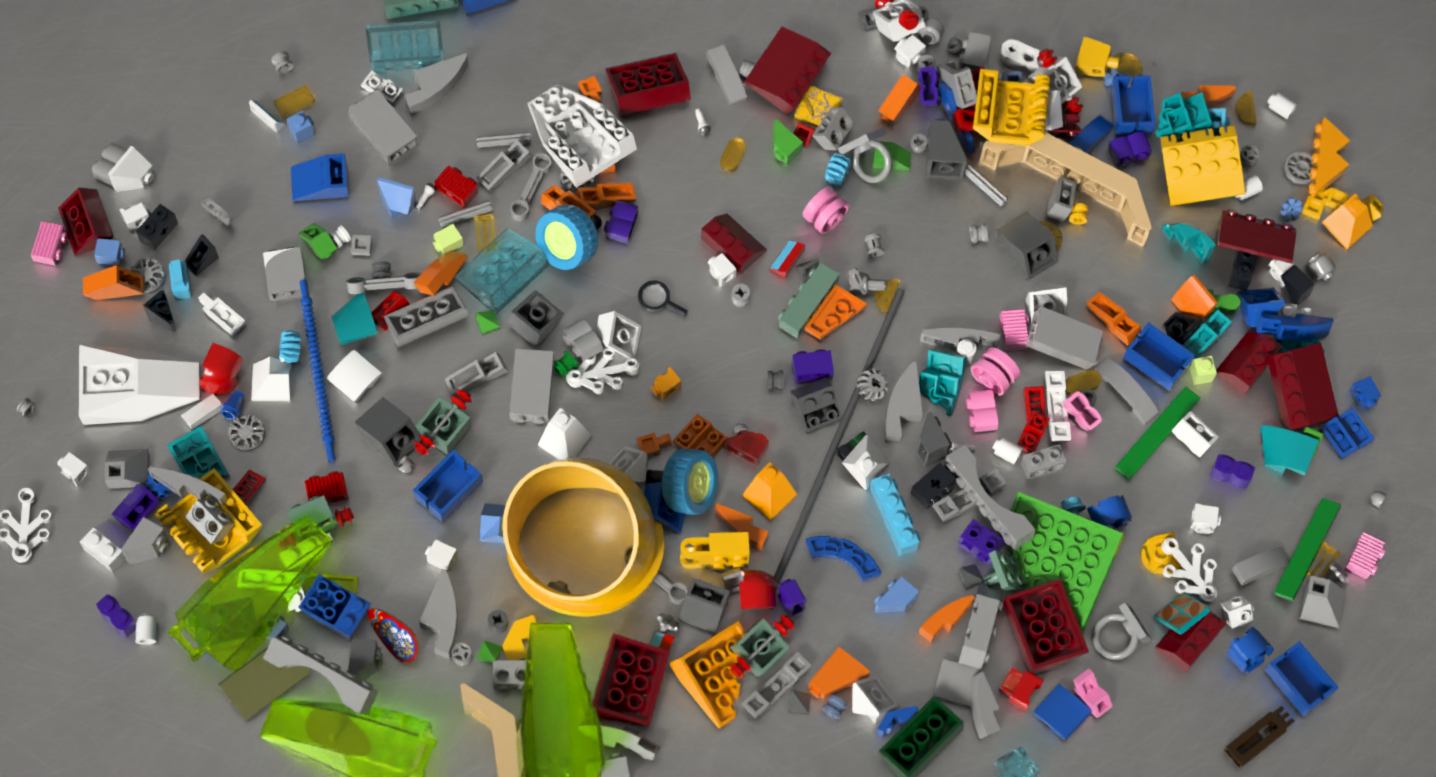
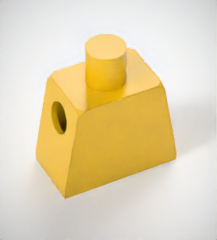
M1084 37L1075 64V73L1078 76L1104 77L1108 67L1119 68L1120 58L1111 56L1110 45Z

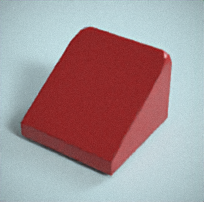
M798 122L793 134L803 142L804 146L808 147L816 129Z

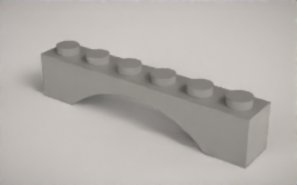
M966 445L946 456L945 468L956 478L959 487L965 489L969 499L979 506L982 515L988 517L993 528L1002 534L1007 545H1011L1016 550L1034 539L1035 528L1024 515L1003 508L986 493L977 475V458Z
M287 636L272 637L263 659L279 668L306 666L318 671L334 685L345 706L359 714H369L379 691L373 689L371 683L357 680L355 674L341 671L339 665L325 662L323 656L309 653L307 647L293 644V640Z

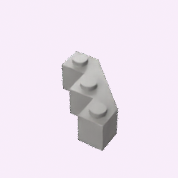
M978 586L958 663L982 669L983 663L988 662L990 651H987L990 637L995 636L997 628L994 625L997 611L1001 612L1004 601L1000 599V591Z

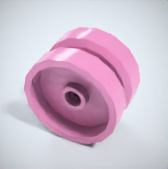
M829 186L822 189L811 199L805 207L802 216L810 223L815 222L814 227L823 235L831 231L842 221L850 209V204L842 197L838 198V193Z
M990 347L982 354V359L977 360L971 366V373L984 389L993 390L994 395L1001 396L1009 389V384L1014 383L1019 378L1020 370L1007 354L997 348Z

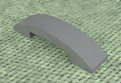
M1107 357L1093 369L1105 383L1109 382L1133 408L1132 412L1144 425L1159 414L1158 409L1147 393L1116 362Z
M996 468L979 479L989 496H992L1007 484ZM963 489L951 497L948 495L932 506L940 518L946 521L970 510L977 504L969 499L968 493Z
M797 652L759 690H755L741 705L757 718L790 690L812 665Z

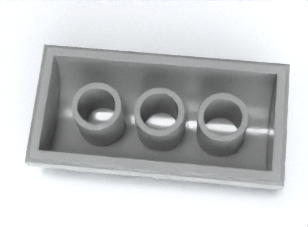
M452 286L436 293L435 296L431 295L385 315L384 319L397 347H401L467 318L469 315L467 308Z

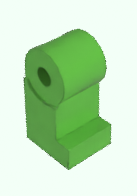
M1207 289L1218 302L1210 314H1214L1217 310L1224 315H1233L1237 312L1240 306V298L1237 295H1214V290Z

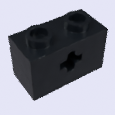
M159 204L137 229L136 233L140 242L155 251L178 224L175 213Z
M1236 251L1228 287L1243 291L1248 289L1257 255Z
M939 463L912 486L911 494L927 510L934 503L940 501V497L945 493L948 495L954 490L956 478Z

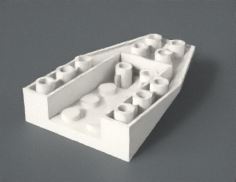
M558 84L527 103L542 145L576 188L637 149L633 134L603 104Z
M79 345V417L83 425L136 422L200 400L199 362L139 348Z

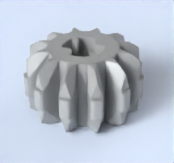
M874 368L863 371L861 376L857 378L859 384L856 387L861 389L859 394H864V400L876 401L883 398L884 394L888 392L886 386L890 382L885 381L887 375H881V370L875 371Z

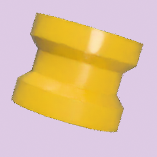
M1074 203L1071 215H1069V222L1078 225L1087 223L1088 217L1086 213L1088 212V206L1083 203Z

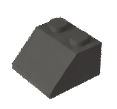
M535 290L511 311L507 324L533 346L537 347L548 337L564 313Z
M352 638L348 672L355 674L357 680L361 682L366 681L377 672L378 665H382L383 654L381 653V647H378L376 640Z

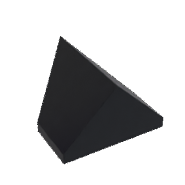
M161 290L143 306L149 321L173 332L176 331L166 294L164 290Z
M1175 312L1163 325L1165 326L1166 334L1183 346L1199 329L1202 320L1201 318Z

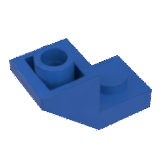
M912 706L887 712L877 728L876 734L882 738L885 733L890 734L895 723L903 727L917 713L918 707Z

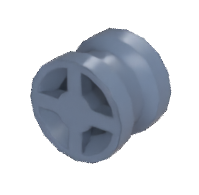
M829 695L828 703L822 707V711L834 719H839L841 716L840 712L846 708L847 704L837 696Z

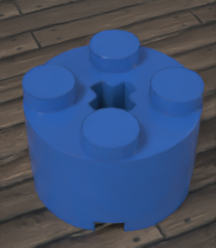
M1117 495L1098 502L1099 505L1096 508L1093 505L1087 508L1091 521L1109 528L1116 526L1117 529H1121L1127 526L1128 522L1132 521V515L1124 495H1121L1120 498Z
M1251 627L1241 639L1237 637L1229 644L1231 648L1227 651V656L1245 674V671L1249 673L1259 667L1264 662V656L1267 654L1269 657L1274 648L1258 630Z

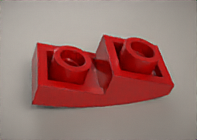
M1034 410L1031 412L1017 445L1023 447L1024 452L1029 454L1036 451L1050 418Z

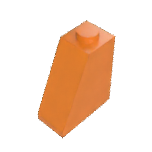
M902 74L878 110L882 114L881 118L888 123L891 121L897 123L920 95L921 87Z
M117 265L83 277V295L94 300L144 294L143 276Z
M838 647L810 680L808 688L813 696L821 697L825 700L829 695H835L852 687L855 682L868 678L870 670L842 648Z

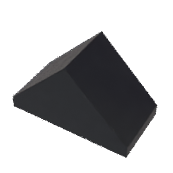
M202 234L188 254L185 262L188 268L195 275H198L218 260L219 257L215 246Z
M1293 265L1281 275V279L1293 304L1298 306L1311 295L1315 283L1296 265Z

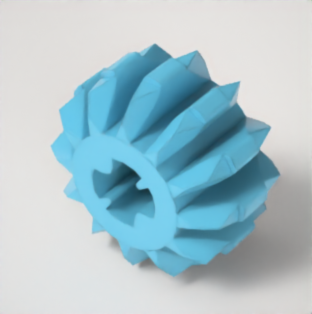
M835 153L826 168L825 180L834 185H842L850 171L851 158L844 154Z
M288 330L281 333L279 344V359L281 361L292 363L299 360L301 335L299 332Z

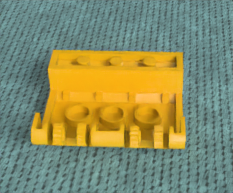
M980 69L973 129L994 143L1029 146L1043 139L1046 126L1043 121L1046 120L1049 97L1047 92H1049L1050 77L1036 74L1035 84L999 81V71Z
M1235 125L1227 126V132H1225L1224 127H1220V136L1215 137L1212 128L1208 129L1209 135H1206L1205 130L1189 132L1190 138H1187V133H1182L1183 142L1178 143L1175 134L1171 135L1172 141H1169L1168 136L1160 137L1171 206L1245 195Z
M214 468L199 480L224 492L228 499L224 506L216 502L217 506L227 513L235 523L223 541L211 544L186 518V515L198 500L191 494H188L170 509L166 504L155 513V517L162 522L161 524L164 527L176 524V526L170 529L169 533L180 547L186 550L185 553L188 556L200 553L193 559V562L202 573L218 569L248 546L262 527L259 520Z

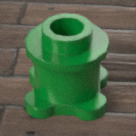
M567 350L563 352L564 356L561 359L554 361V369L559 375L563 374L566 376L571 369H578L577 360Z

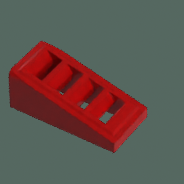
M958 109L952 115L955 131H976L973 129L975 110Z
M1044 386L1024 387L1026 420L1028 421L1031 414L1030 409L1040 408L1041 412L1038 413L1046 416ZM1039 393V397H1029V394ZM1030 401H1040V404L1030 405Z
M249 469L232 490L237 496L244 497L242 502L248 507L266 478ZM251 476L259 481L255 483L249 480V478ZM248 483L254 487L251 489L245 486V484ZM244 489V490L248 491L249 493H248V494H245V493H243L241 490Z

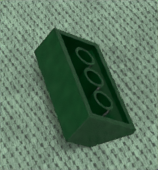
M933 696L879 750V753L898 777H917L963 731L964 721L938 698Z

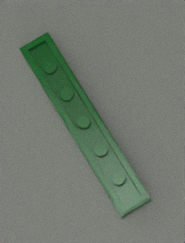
M1185 386L1114 469L1128 480H1131L1172 433L1175 426L1199 402L1200 397Z
M1325 498L1321 499L1274 591L1276 596L1294 601L1341 508V504Z

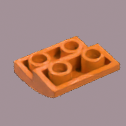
M1192 275L1171 299L1182 314L1201 318L1202 321L1218 304L1215 297L1210 294L1195 275Z
M696 414L674 438L673 443L679 449L703 450L714 457L729 440L726 435L715 429L711 422Z

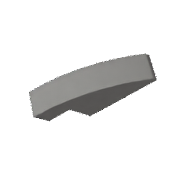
M466 53L414 71L415 80L420 90L404 95L411 116L434 105L454 88L468 66Z
M913 361L902 373L891 394L885 418V442L901 440V423L921 422L923 412L916 361Z
M441 569L419 624L420 628L439 634L434 646V652L437 655L450 659L457 635V606L449 576L446 570Z

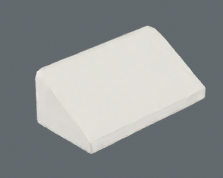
M211 394L182 414L181 417L190 429L194 430L222 411L221 407L223 404L214 394Z

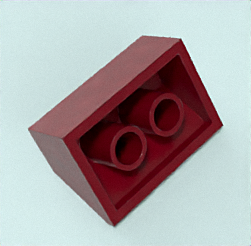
M78 187L58 207L74 255H81L95 250L97 239L111 240L114 237L97 189Z
M728 213L714 217L701 229V239L718 255L723 253L740 275L767 251L760 242Z
M1248 331L1216 369L1217 375L1246 395L1269 367L1266 356L1279 353L1283 346L1266 334Z
M1210 611L1182 635L1170 629L1156 645L1155 649L1187 673L1223 630L1226 623Z

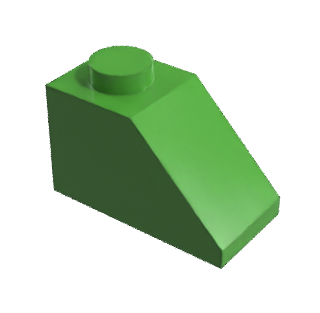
M776 119L773 124V152L779 161L788 164L802 151L803 142Z
M879 141L886 146L891 155V169L910 171L911 152L894 142ZM874 148L873 168H884V157L878 149Z
M315 223L299 232L300 237L312 252L321 259L330 257L333 251L337 249L328 232Z

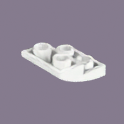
M353 349L333 369L327 379L351 400L358 402L368 387L372 388L383 373Z

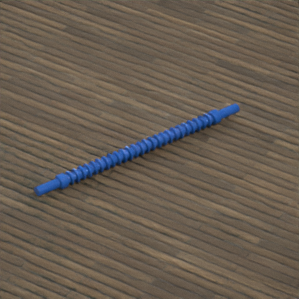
M307 280L299 281L302 295L300 302L303 307L302 311H304L303 316L305 317L303 321L306 322L304 326L307 327L305 331L308 332L306 336L309 337L307 338V342H309L307 346L310 347L308 351L311 352L309 357H311L310 362H312L311 367L314 373L312 377L315 378L313 382L316 383L314 388H317L315 390V393H317L316 398L318 399L316 403L319 404L317 408L320 409L318 413L321 414L319 416V419H321L320 424H322L321 429L323 430L321 434L324 435L322 441L326 446L328 462L336 461L333 446L335 439L334 435H332L333 430H331L332 425L330 424L332 420L329 419L331 415L328 414L330 410L327 409L329 404H326L328 402V399H326L327 394L325 393L327 389L324 388L326 384L323 383L325 379L322 378L324 376V373H322L323 368H321L322 363L320 362L322 358L319 357L321 353L318 352L320 348L317 347L319 342H317L318 337H316L318 333L315 332L317 328L315 327L316 322H314L315 317L312 311L313 302L309 296Z

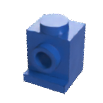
M1371 376L1354 382L1349 390L1351 393L1355 392L1357 402L1361 403L1363 408L1367 407V409L1376 406L1381 397Z

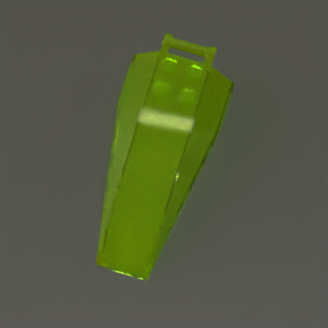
M309 515L299 518L239 556L204 582L175 612L178 623L171 627L167 634L184 648L192 661L198 660L207 652L224 667L237 671L268 637L277 624L276 620L283 610L286 611L292 597L300 591V586L306 577L311 575L314 570L313 568L320 562L334 541ZM184 629L199 644L197 648H194L181 634Z
M530 623L516 740L519 777H601L605 768L602 729L591 700L592 695L586 683V675L581 666V658L576 649L577 645L570 623Z
M286 699L273 700L259 735L260 738L287 750L291 754L337 777H425V769L433 747H436L438 742L434 738L424 736L426 732L432 733L431 722L394 710L371 707L368 714H359L344 704ZM420 744H424L425 748L417 769H412Z

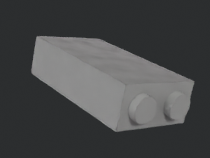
M379 90L369 93L365 99L359 103H354L348 109L351 121L388 165L419 145L417 135Z
M1040 307L1034 312L1026 346L1088 370L1093 365H1096L1099 360L1098 350L1103 343V330L1045 307Z
M515 349L509 410L510 420L518 423L532 421L536 424L549 422L554 351Z

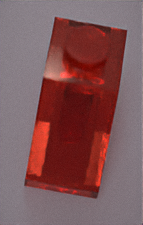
M754 432L729 437L724 441L725 450L755 466H758L769 447V440L764 435Z

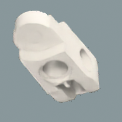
M1013 39L1007 40L1002 44L1001 60L1003 64L1012 67V69L1031 75L1043 63L1042 60H1037L1040 52L1038 49Z

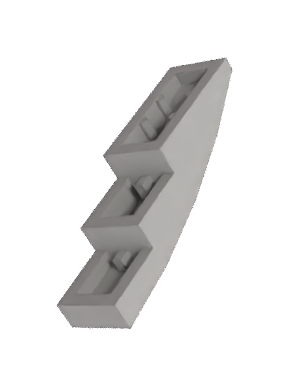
M935 328L922 330L920 341L956 351L961 340L969 339L975 343L977 350L978 343L997 348L1001 334L968 328Z
M151 466L148 468L152 478L181 497L186 492H189L197 499L208 496L222 506L228 501L224 492L190 475L169 469Z

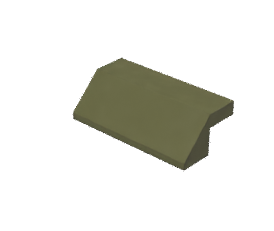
M266 648L218 685L244 720L247 721L311 672L310 669L306 666L279 668L263 659Z

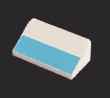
M249 101L251 111L275 132H279L286 125V122L262 102Z

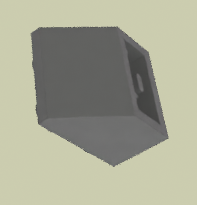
M826 378L790 391L795 410L806 432L842 419L833 385Z
M932 412L927 413L916 450L925 467L946 458L950 444L949 436L946 432L943 433L938 417H934Z
M692 578L678 620L716 633L728 603L730 591Z

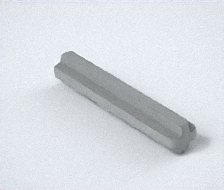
M530 132L480 136L476 139L477 147L512 145L516 140L521 144L531 143Z
M971 164L966 165L964 174L996 203L1003 206L1008 198Z
M485 201L440 216L438 218L441 227H445L493 210L490 201Z

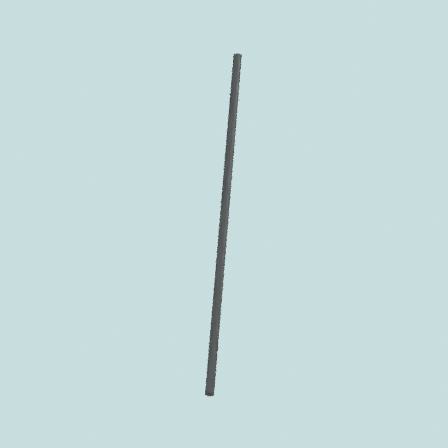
M901 288L897 289L862 372L873 367L905 292ZM855 387L775 572L774 578L777 580L778 585L860 397V388Z

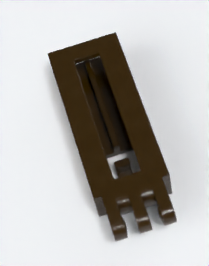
M1282 706L1273 713L1271 711L1224 748L1223 751L1239 769L1243 768L1283 736L1287 731L1286 729L1295 722L1293 718L1288 720L1287 723L1285 722V719L1289 716L1288 712L1282 716L1279 715L1284 710ZM1269 724L1270 726L1264 730V732L1269 735L1263 738V735L1260 734L1258 731H1260L1263 727Z

